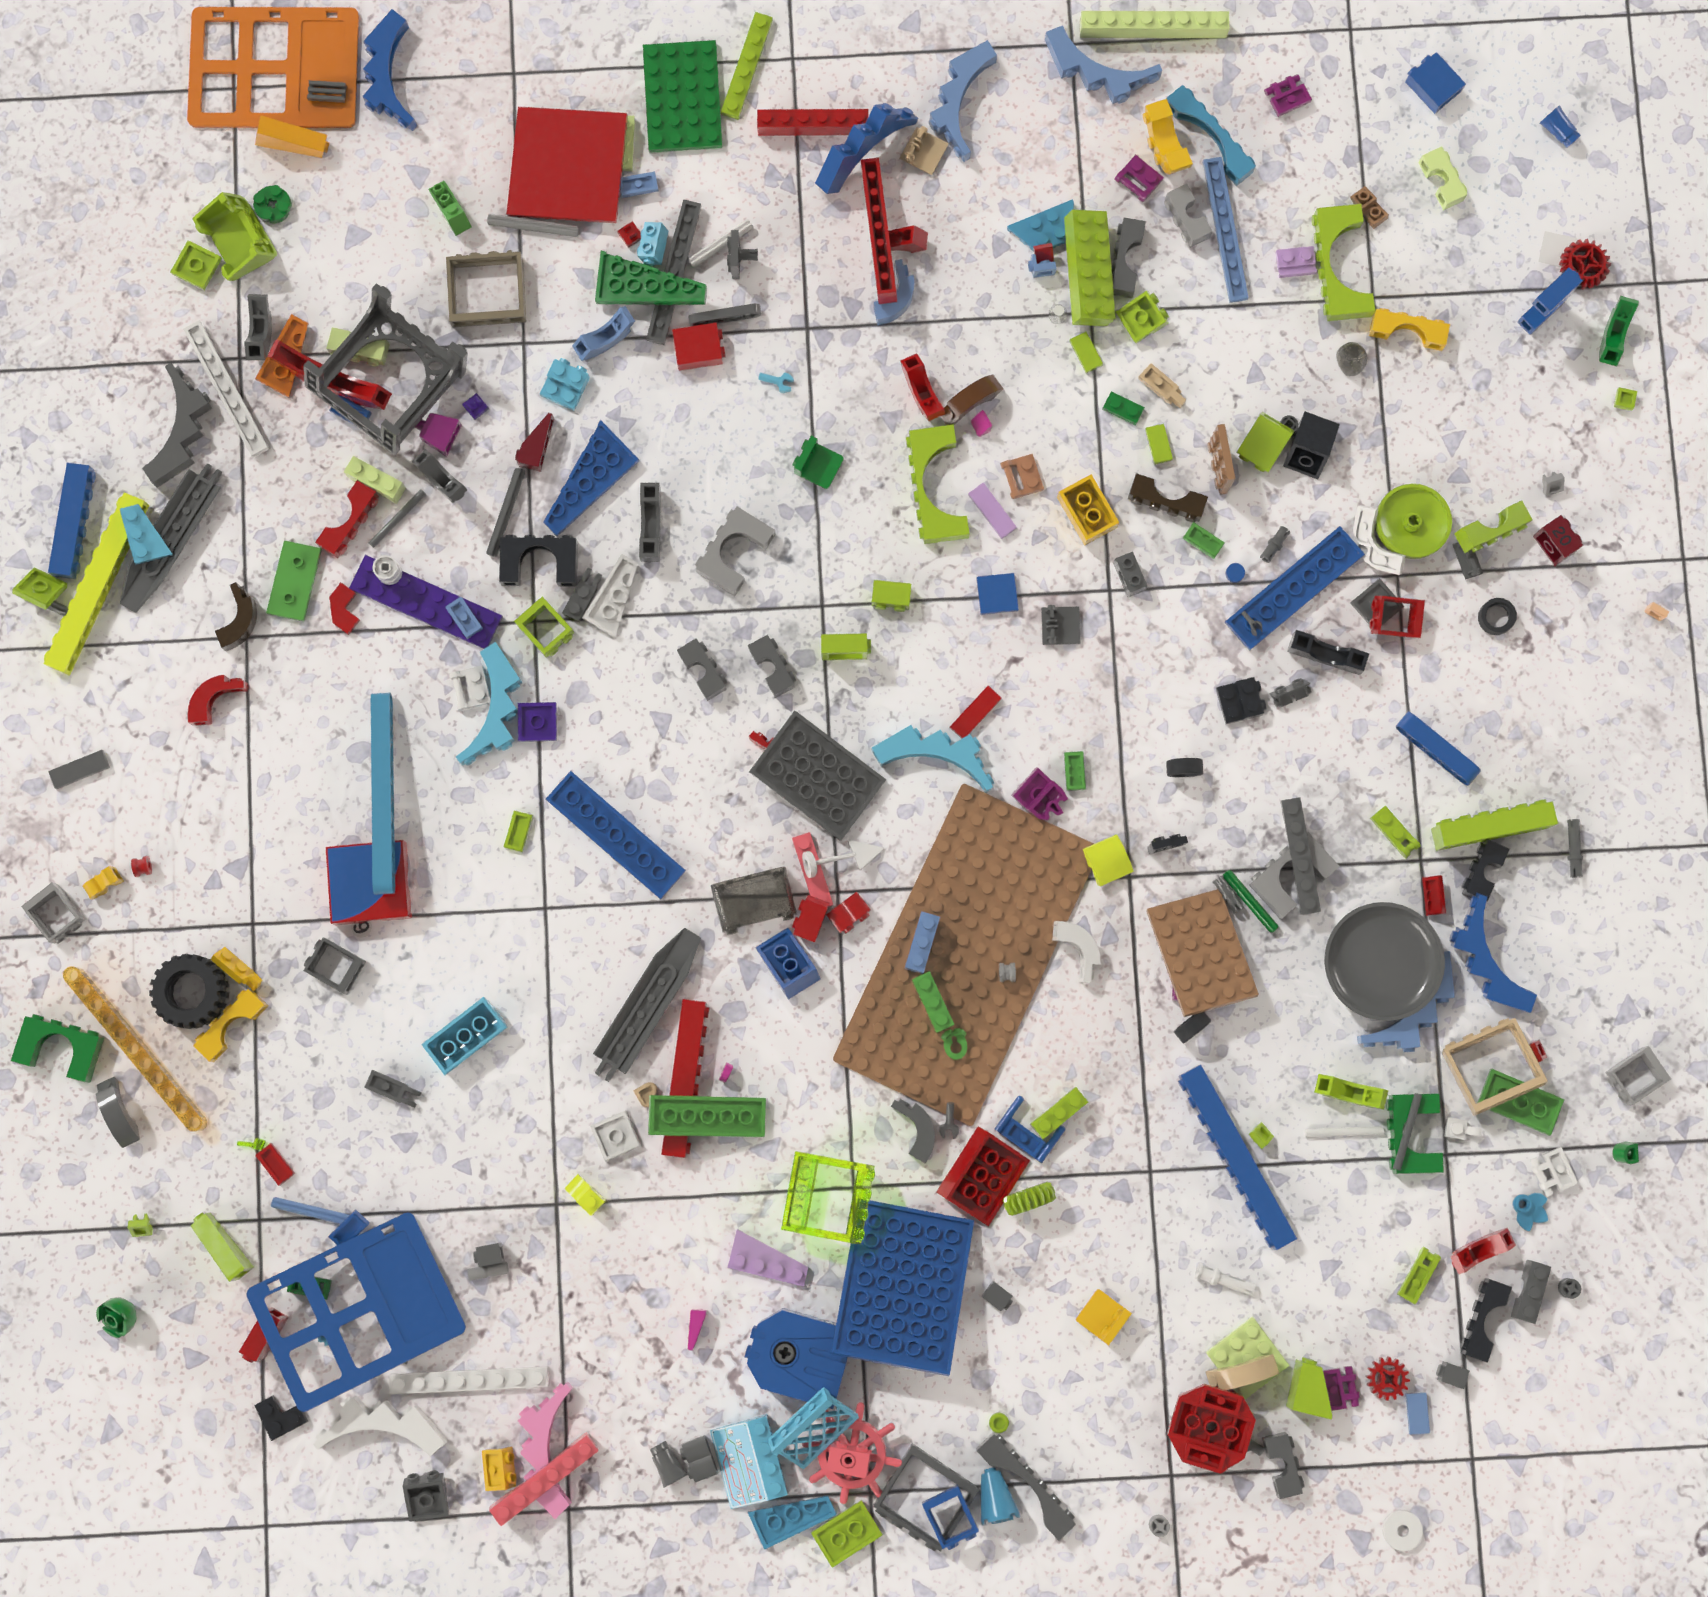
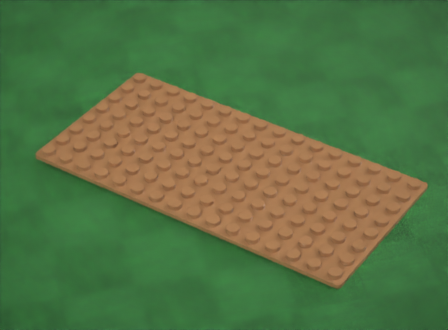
M962 784L838 1045L833 1061L945 1115L947 1102L955 1103L954 1119L972 1126L1058 941H1052L1054 921H1068L1092 868L1088 867L1083 849L1094 843L1045 820L1038 819L1034 815L972 786ZM921 911L940 917L923 974L930 971L954 1022V1026L937 1034L912 983V979L922 974L905 969ZM999 963H1004L1005 965L1015 963L1016 982H1011L1010 980L999 981ZM955 1028L963 1029L966 1032L965 1039L967 1041V1052L964 1057L958 1060L952 1059L946 1054L944 1041L941 1039L945 1031L954 1030ZM953 1036V1043L950 1049L953 1053L957 1054L961 1052L962 1046L957 1042V1038Z

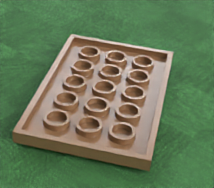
M1218 889L1147 908L1146 912L1183 1017L1258 997L1259 993L1227 906Z

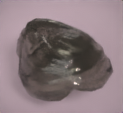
M1348 342L1342 345L1336 352L1338 366L1347 376L1358 375L1367 364L1366 350L1356 342Z

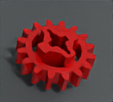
M1389 1356L1386 1357V1361L1379 1357V1363L1372 1361L1374 1367L1367 1368L1371 1373L1370 1375H1365L1366 1378L1370 1379V1382L1366 1385L1373 1387L1370 1391L1371 1393L1378 1392L1377 1398L1381 1399L1384 1395V1400L1389 1401L1390 1396L1393 1400H1397L1396 1394L1403 1396L1402 1389L1408 1390L1405 1382H1410V1379L1405 1378V1376L1409 1374V1371H1403L1405 1365L1403 1363L1398 1365V1359L1395 1358L1392 1362ZM1385 1365L1394 1366L1390 1370L1383 1368ZM1378 1373V1380L1375 1382V1376ZM1383 1373L1390 1376L1389 1379L1392 1384L1385 1381L1386 1377ZM1390 1387L1393 1391L1384 1392L1382 1389Z

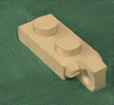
M1152 363L1138 376L1141 382L1170 405L1173 402L1181 408L1185 404L1186 399L1180 395L1182 391L1179 389V386Z

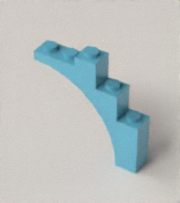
M496 642L480 651L490 677V708L478 736L465 750L456 756L462 766L472 764L476 761L477 756L489 753L493 746L498 751H505L512 747V743L515 741L503 722L511 721L516 717V713H518L517 708L507 693L518 690L522 681Z
M909 725L871 748L881 767L895 760L908 757L937 758L952 763L966 771L978 782L985 793L993 789L992 784L994 781L989 773L985 774L982 769L984 765L981 759L975 757V755L979 754L981 745L976 737L972 738L971 734L950 746V737L946 732L943 733L941 729L920 740L922 736L917 728L913 729L912 725Z

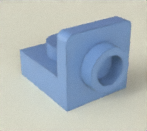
M1031 254V259L1028 261V270L1032 272L1033 278L1055 275L1056 262L1045 260L1037 264L1036 255Z

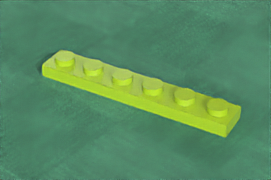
M755 12L721 110V115L739 120L773 17Z

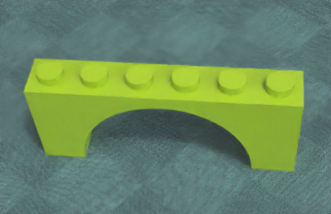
M1361 204L1317 208L1311 217L1312 226H1315L1316 233H1314V243L1318 246L1316 260L1320 262L1318 276L1323 284L1321 286V297L1325 300V304H1323L1324 316L1327 315V321L1372 317L1375 313L1373 293H1361L1346 287L1337 279L1330 264V249L1333 242L1345 232L1358 229L1363 224Z
M954 424L909 430V436L906 437V446L911 449V455H908L909 466H913L914 473H911L912 484H916V491H913L914 502H918L919 509L916 510L917 521L921 520V528H918L920 539H923L924 544L969 539L970 533L967 516L947 514L935 507L925 494L922 480L927 465L935 456L945 450L956 448Z

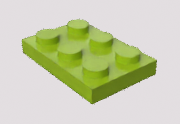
M862 1499L811 1532L832 1568L883 1535Z

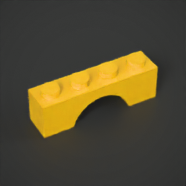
M1380 308L1376 309L1372 316L1369 336L1387 340L1393 332L1400 329H1408L1415 332L1421 338L1424 348L1442 351L1447 344L1450 324L1439 319L1433 321L1428 320L1424 316L1414 317L1409 316L1405 312L1394 313L1390 312L1389 309Z
M253 990L241 991L236 997L238 1000L233 1005L229 1004L223 1010L224 1014L219 1019H214L209 1024L210 1028L205 1033L199 1034L195 1039L196 1043L193 1047L209 1062H215L228 1049L225 1042V1033L228 1026L234 1020L243 1017L256 1020L268 1007Z

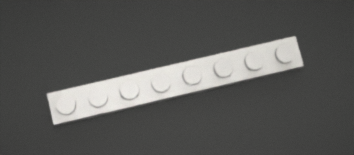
M199 320L183 328L252 458L269 450L201 321Z
M548 1366L389 1374V1394L549 1386Z

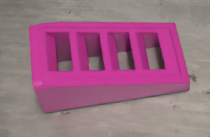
M692 1309L690 1311L688 1350H693L696 1345L707 1310Z

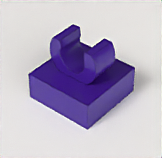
M477 393L462 404L474 420L489 409Z

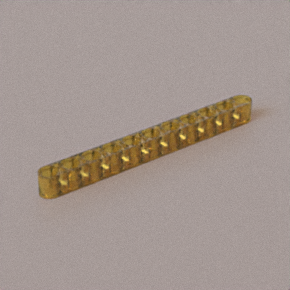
M67 967L63 972L64 981L183 1125L192 1132L204 1130L207 1126L206 1117L82 968ZM76 970L78 976L73 981L71 979V974L73 971ZM88 985L90 991L87 995H84L83 989ZM98 1000H101L102 1006L99 1010H97L95 1008V1003ZM112 1014L114 1022L109 1025L107 1018ZM122 1029L126 1031L124 1039H121L119 1036ZM134 1044H137L138 1052L133 1054L131 1048ZM148 1058L151 1061V1065L146 1069L143 1063ZM161 1073L163 1076V1080L161 1083L158 1084L156 1082V1076L157 1074ZM171 1088L175 1090L173 1098L168 1096V1091ZM182 1103L187 1104V1111L185 1113H182L180 1110ZM197 1117L200 1124L197 1128H194L192 1122Z

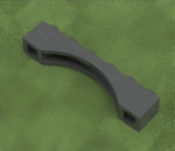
M1301 797L1281 800L1280 804L1293 866L1300 915L1321 912Z
M992 1432L976 1448V1451L990 1466L1009 1470L1020 1476L1030 1485L1040 1501L1045 1527L1060 1541L1076 1525L1073 1520L1075 1516L1068 1508L1064 1511L1059 1505L1062 1503L1054 1493L1050 1495L1046 1491L1048 1486L1040 1478L1036 1480L1033 1477L1034 1471L1027 1463L1023 1466L1018 1460L1021 1458L1013 1448L1009 1450L1005 1446L1007 1441L1000 1434L996 1436Z

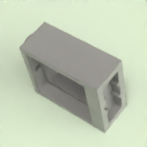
M53 882L21 906L47 941L53 944H58L65 940L66 935L70 931L79 929L82 926V922L86 920L61 887ZM55 895H58L75 918L57 933L53 934L36 910Z
M1649 1046L1642 1047L1605 1072L1608 1076L1606 1078L1608 1083L1617 1089L1619 1099L1627 1105H1634L1671 1080V1077ZM1641 1057L1656 1080L1633 1096H1630L1615 1073Z

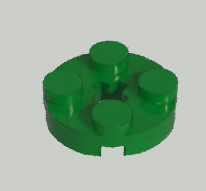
M266 186L253 196V207L261 220L276 224L288 217L292 202L287 192L280 188V186ZM276 201L275 208L268 207L269 202Z

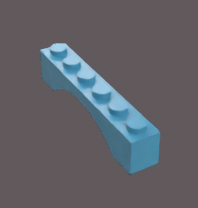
M1181 85L1167 97L1173 116L1176 119L1195 124L1212 137L1222 154L1224 172L1236 186L1254 172L1256 165L1252 157L1247 156L1243 152L1241 145L1232 140L1230 133L1218 124L1215 116L1210 115L1206 111L1205 105L1196 100L1189 88Z

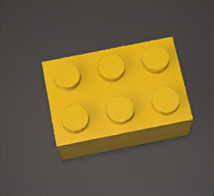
M1092 474L1058 492L1057 499L1084 546L1118 528L1119 521Z

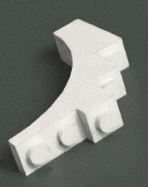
M349 1396L340 1404L342 1407L338 1410L343 1417L338 1416L330 1423L332 1427L328 1431L323 1429L315 1436L317 1440L313 1445L319 1450L333 1439L347 1433L359 1430H381L407 1438L418 1445L430 1457L448 1440L418 1405L413 1408L411 1406L406 1408L401 1413L403 1415L401 1417L387 1400L383 1403L381 1401L377 1402L371 1408L373 1411L371 1413L358 1396L353 1398Z

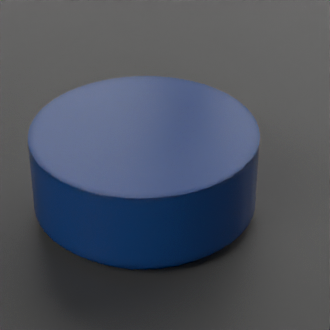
M1239 563L1230 564L1225 572L1226 578L1232 583L1240 582L1245 576L1244 567Z

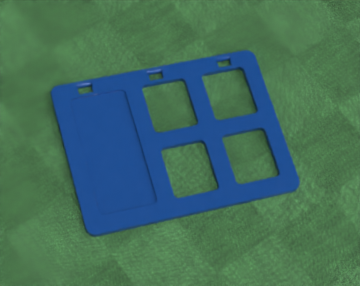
M404 1213L266 1279L250 1287L246 1293L293 1400L301 1412H307L463 1334L466 1328L420 1227L411 1213ZM393 1225L395 1231L384 1236L381 1230ZM337 1252L338 1258L327 1263L324 1257ZM347 1258L356 1272L366 1298L333 1314L329 1310L314 1275ZM279 1280L281 1286L270 1291L267 1285ZM299 1282L317 1321L286 1338H282L265 1303V1298ZM373 1312L389 1343L391 1352L361 1368H357L340 1334L339 1328ZM323 1336L327 1340L342 1376L308 1393L305 1391L289 1354L292 1350Z

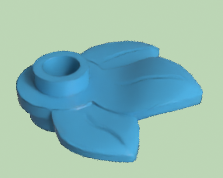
M1532 1193L1529 1196L1520 1194L1514 1198L1512 1205L1517 1212L1516 1219L1524 1230L1530 1231L1533 1222L1542 1223L1548 1221L1547 1213L1542 1207L1547 1201L1544 1195L1540 1193ZM1522 1200L1525 1202L1523 1208L1519 1206V1202Z

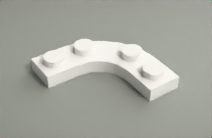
M1362 505L1358 506L1353 537L1354 542L1365 554L1362 558L1376 569L1397 575L1402 574L1406 556L1387 551L1376 542L1374 528L1378 509Z

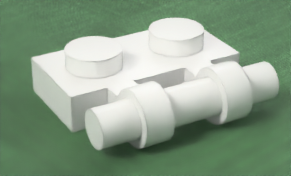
M1562 1147L1542 1154L1545 1161L1542 1164L1539 1163L1537 1157L1530 1160L1533 1166L1531 1169L1534 1174L1536 1173L1540 1182L1539 1186L1541 1190H1544L1546 1197L1554 1194L1551 1186L1556 1185L1558 1191H1562L1578 1184ZM1547 1168L1552 1176L1550 1180H1547L1543 1171Z

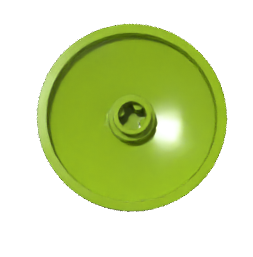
M1421 484L1398 486L1386 494L1377 508L1378 514L1375 527L1381 542L1391 552L1405 555V558L1420 559L1434 554L1445 544L1451 533L1452 515L1445 499L1428 486Z

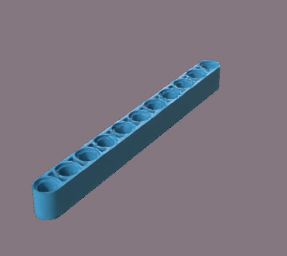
M391 692L374 693L371 694L372 884L374 895L395 893L393 699Z

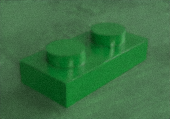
M1111 391L1102 410L1136 426L1145 407Z

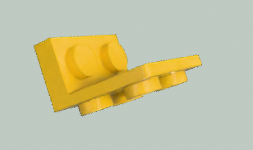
M1097 1289L1075 1320L1109 1346L1132 1313L1103 1291Z

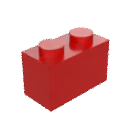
M810 895L807 896L806 900L802 899L798 908L801 911L799 918L795 917L792 928H795L793 935L815 943L830 903Z

